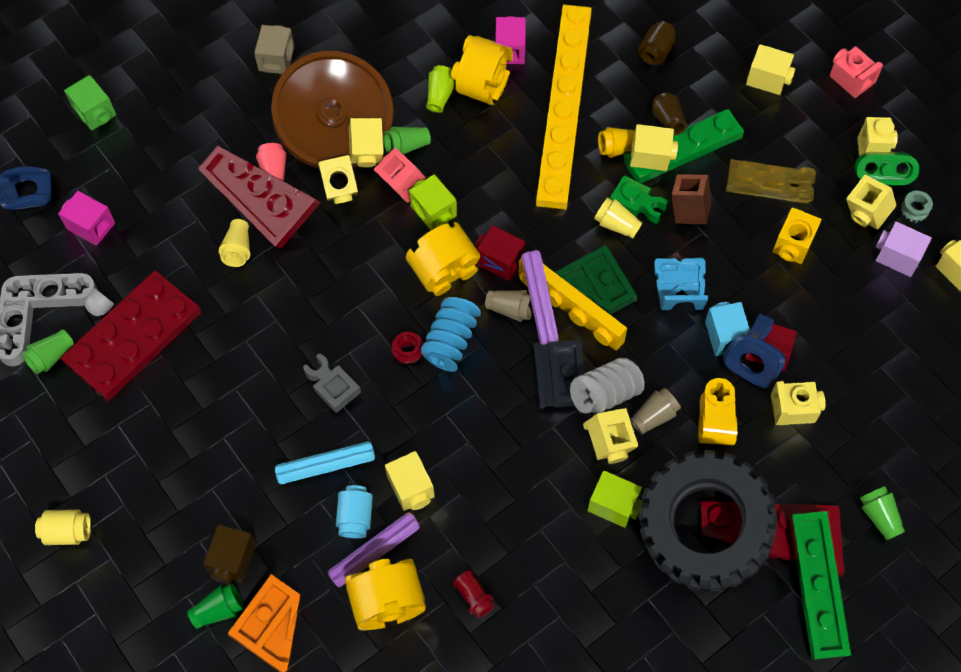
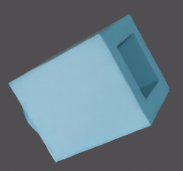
M722 302L709 308L705 324L715 356H721L736 336L747 334L750 328L741 302L733 304Z

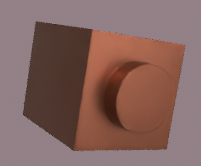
M708 175L676 176L672 191L675 223L707 224L711 207Z

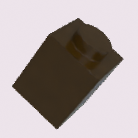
M222 525L217 526L203 563L213 580L224 584H231L232 580L243 583L256 547L252 534Z

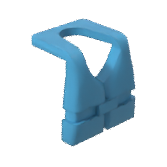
M688 258L679 262L677 259H656L654 261L655 276H657L656 287L660 309L671 310L677 303L691 302L694 304L695 310H703L708 300V296L704 295L705 279H703V276L705 275V260L703 258ZM679 291H682V292L685 293L686 295H676V294H677Z

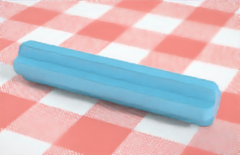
M367 441L278 464L275 466V473L279 484H285L370 462L375 459V454L371 442Z

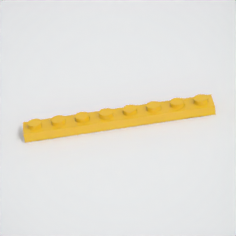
M563 5L536 206L567 210L591 18V8Z

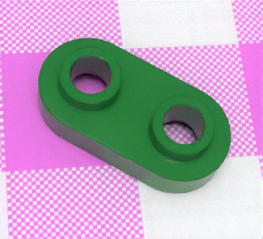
M866 152L856 160L854 167L855 173L860 180L864 175H867L885 185H908L919 174L917 160L904 152ZM868 163H875L871 171H865V166ZM900 163H905L904 170L901 172H897V165Z

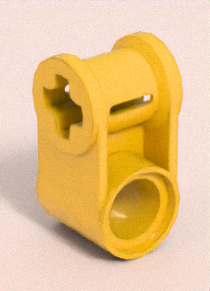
M715 378L708 382L699 401V443L735 445L737 438L735 390L733 385L726 379Z

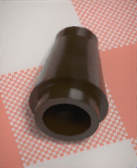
M662 93L653 100V116L665 128L674 129L673 135L682 134L687 128V123L679 98L671 93Z

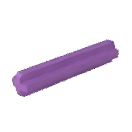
M538 250L525 252L521 257L540 344L544 345L548 344V342L559 341L541 254Z
M410 512L404 514L329 569L330 579L337 587L344 585L345 577L360 573L369 564L378 560L417 531L419 523Z

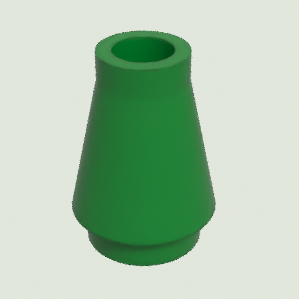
M232 583L227 586L221 584L195 607L189 609L188 616L193 626L199 629L208 624L237 617L238 612L244 609V604L238 590Z

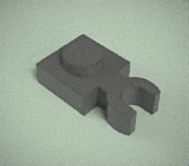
M318 354L316 356L317 360L322 365L320 369L312 370L307 364L303 368L308 379L318 381L313 385L315 392L337 413L359 395L361 390L339 365L331 371L326 357Z

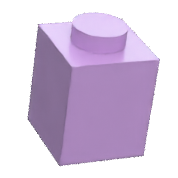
M895 222L891 232L883 231L876 245V248L881 249L876 261L911 277L920 263L931 237Z

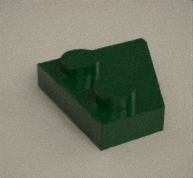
M606 245L555 272L610 315L637 301L636 293Z

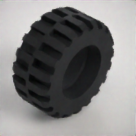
M704 450V455L696 456L694 451L685 453L684 459L676 462L673 458L665 464L666 469L661 473L657 471L651 478L650 487L645 488L642 495V508H639L642 539L655 565L662 572L669 575L671 580L676 583L686 584L690 586V589L701 591V588L711 589V591H722L724 587L731 586L733 588L742 584V581L747 577L751 578L759 571V567L763 562H766L774 544L777 529L776 504L773 494H770L767 489L768 484L762 476L758 477L754 473V468L747 462L741 464L736 461V456L725 453L724 457L715 455L714 450ZM700 490H715L728 495L737 504L742 517V527L739 536L730 547L718 553L704 554L688 548L680 540L674 527V516L679 503L691 493Z

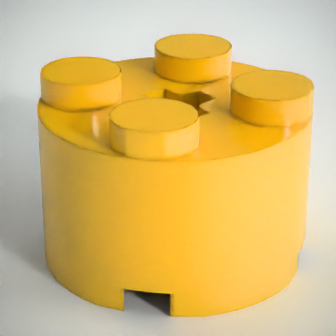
M469 35L464 42V54L461 62L457 61L454 64L451 78L456 80L457 93L493 105L492 99H499L509 78L510 71L506 70L507 61H513V50L511 47L494 41Z
M454 222L453 228L447 223L431 230L417 241L420 247L414 253L410 248L406 254L407 262L426 290L433 292L435 296L446 293L451 288L450 283L461 277L462 280H467L478 271L475 265L480 258L479 252L457 222Z
M390 559L378 560L369 564L370 571L355 573L344 579L359 630L385 628V622L396 619L398 623H402L422 614L426 610L424 595L413 559L403 560L392 565Z

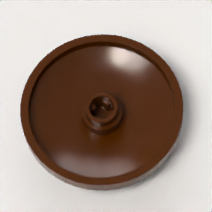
M320 51L298 59L284 71L274 89L271 114L274 129L284 147L298 160L319 169L318 162L347 155L350 157L348 129L350 119L382 118V136L385 131L390 130L393 120V103L384 79L366 61L345 52ZM351 163L352 168L358 166V163Z

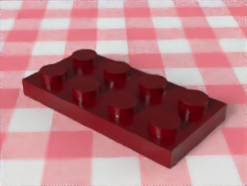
M154 271L61 357V360L105 400L109 401L202 313L201 309L157 271Z

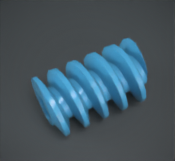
M458 297L445 298L441 303V309L436 314V320L431 325V331L426 336V342L421 347V353L424 358L440 369L455 372L458 369V365L454 361L462 359L463 355L459 350L467 348L468 345L464 339L472 337V331L469 328L476 327L477 320L474 317L481 316L480 309L473 302Z

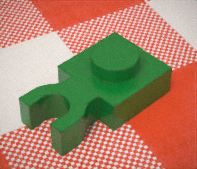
M623 176L610 197V200L614 201L616 199L635 217L641 212L649 221L655 224L659 222L661 213L654 211L653 208H660L665 211L669 200L663 197L650 196L651 188L626 176Z

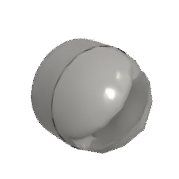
M95 288L85 299L86 309L95 316L104 315L114 305Z

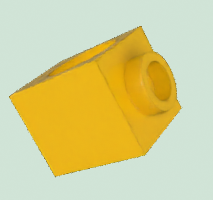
M792 207L778 236L773 253L780 255L787 261H795L802 264L822 219ZM791 236L797 237L800 240H795Z

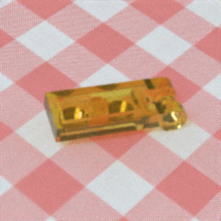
M731 159L726 191L809 203L814 199L812 184L815 182L816 171L809 167L793 169ZM790 183L799 184V186L791 187Z

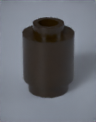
M659 21L649 28L638 47V53L644 62L653 65H659L664 62L676 41L674 27L667 22Z

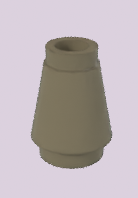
M489 290L485 300L486 309L519 322L523 319H531L533 308L530 294H528L527 290Z
M666 388L661 389L659 392L655 390L630 419V422L643 435L645 432L676 417V412L681 407Z

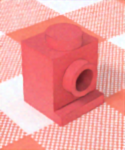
M854 47L849 52L846 49H842L833 59L834 65L830 77L856 98L876 83L883 64L879 61L874 63L857 47Z
M396 147L388 155L384 156L381 162L374 168L383 180L407 203L410 201L409 190L418 181L426 180V177Z

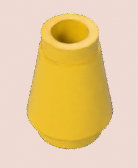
M607 127L605 131H600L598 135L600 153L611 158L631 152L635 130Z

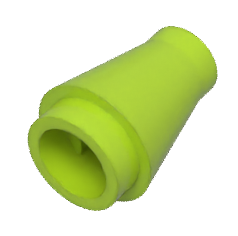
M435 66L433 71L429 73L426 108L430 111L443 112L444 106L456 85V80L451 78L452 69L449 67Z

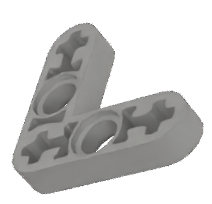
M83 273L14 276L6 280L2 286L0 296V360L8 366H16L24 362L22 353L27 350L26 346L30 345L33 309L84 306L85 299L93 288L98 290L91 276ZM49 285L58 286L55 295L51 297L42 296L45 287ZM86 285L87 288L83 289L82 294H78L77 291L81 290V286ZM18 288H23L24 291L19 292L18 296L14 297L12 293H17ZM16 314L23 316V320L18 326H7V321L11 316ZM9 336H12L13 342L18 349H13L11 354L8 355L5 350H11L12 339Z

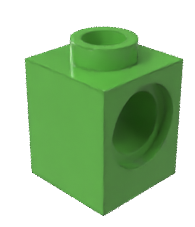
M90 75L64 90L72 108L91 131L116 116L109 97Z

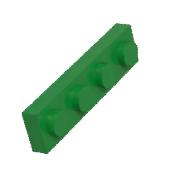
M729 109L687 127L680 135H673V141L678 142L676 160H670L667 171L630 167L631 152L624 155L623 162L634 179L639 183H643L741 139L744 130Z
M825 511L791 515L789 519L811 658L814 660L851 656L828 513Z

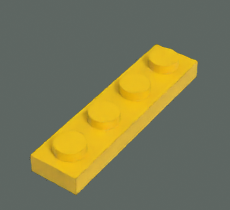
M521 258L519 260V276L521 281L528 287ZM543 264L551 305L563 309L575 324L581 327L585 326L601 344L609 345L617 351L625 342L627 327Z

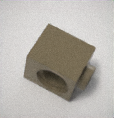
M262 25L254 53L259 71L283 74L290 66L295 47L291 28Z

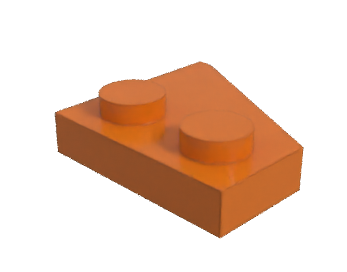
M271 574L228 632V635L279 672H287L300 594Z

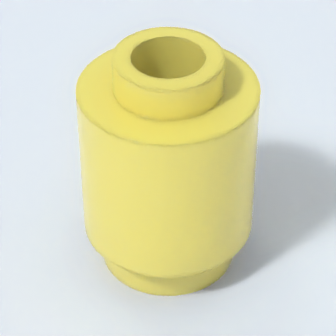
M45 510L42 517H38L36 520V537L41 538L44 545H78L81 541H88L91 533L90 515L82 513L80 510Z

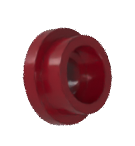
M413 332L400 333L392 342V354L401 363H414L422 357L421 347L424 344L423 340ZM405 346H412L414 348L411 352H404L402 350Z

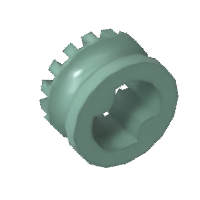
M922 191L908 193L901 205L902 215H905V218H909L910 221H923L932 209V199ZM916 201V203L920 202L919 205L923 206L921 210H916L912 208L911 204Z

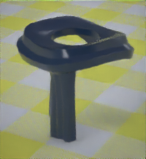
M26 166L16 167L3 172L0 176V205L4 209L18 210L44 206L51 200L52 179L47 169ZM23 181H33L37 184L38 189L34 195L20 197L16 186Z
M759 314L747 334L738 335L733 339L723 354V360L732 372L757 386L767 388L782 371L786 358L779 349L764 341L772 330L771 326L774 320ZM745 353L758 355L764 362V370L755 373L741 363V356Z

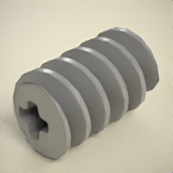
M618 358L576 377L571 383L570 393L574 405L580 412L598 414L631 399L633 396L641 394L644 390L645 382L643 374L633 361L627 358Z

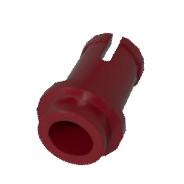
M471 570L462 573L454 580L453 585L457 587L469 605L468 611L470 614H475L477 618H481L494 608L493 596L486 594Z

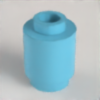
M351 485L346 487V491L338 493L336 527L339 528V536L346 538L366 537V532L370 529L373 495L366 492L365 487Z

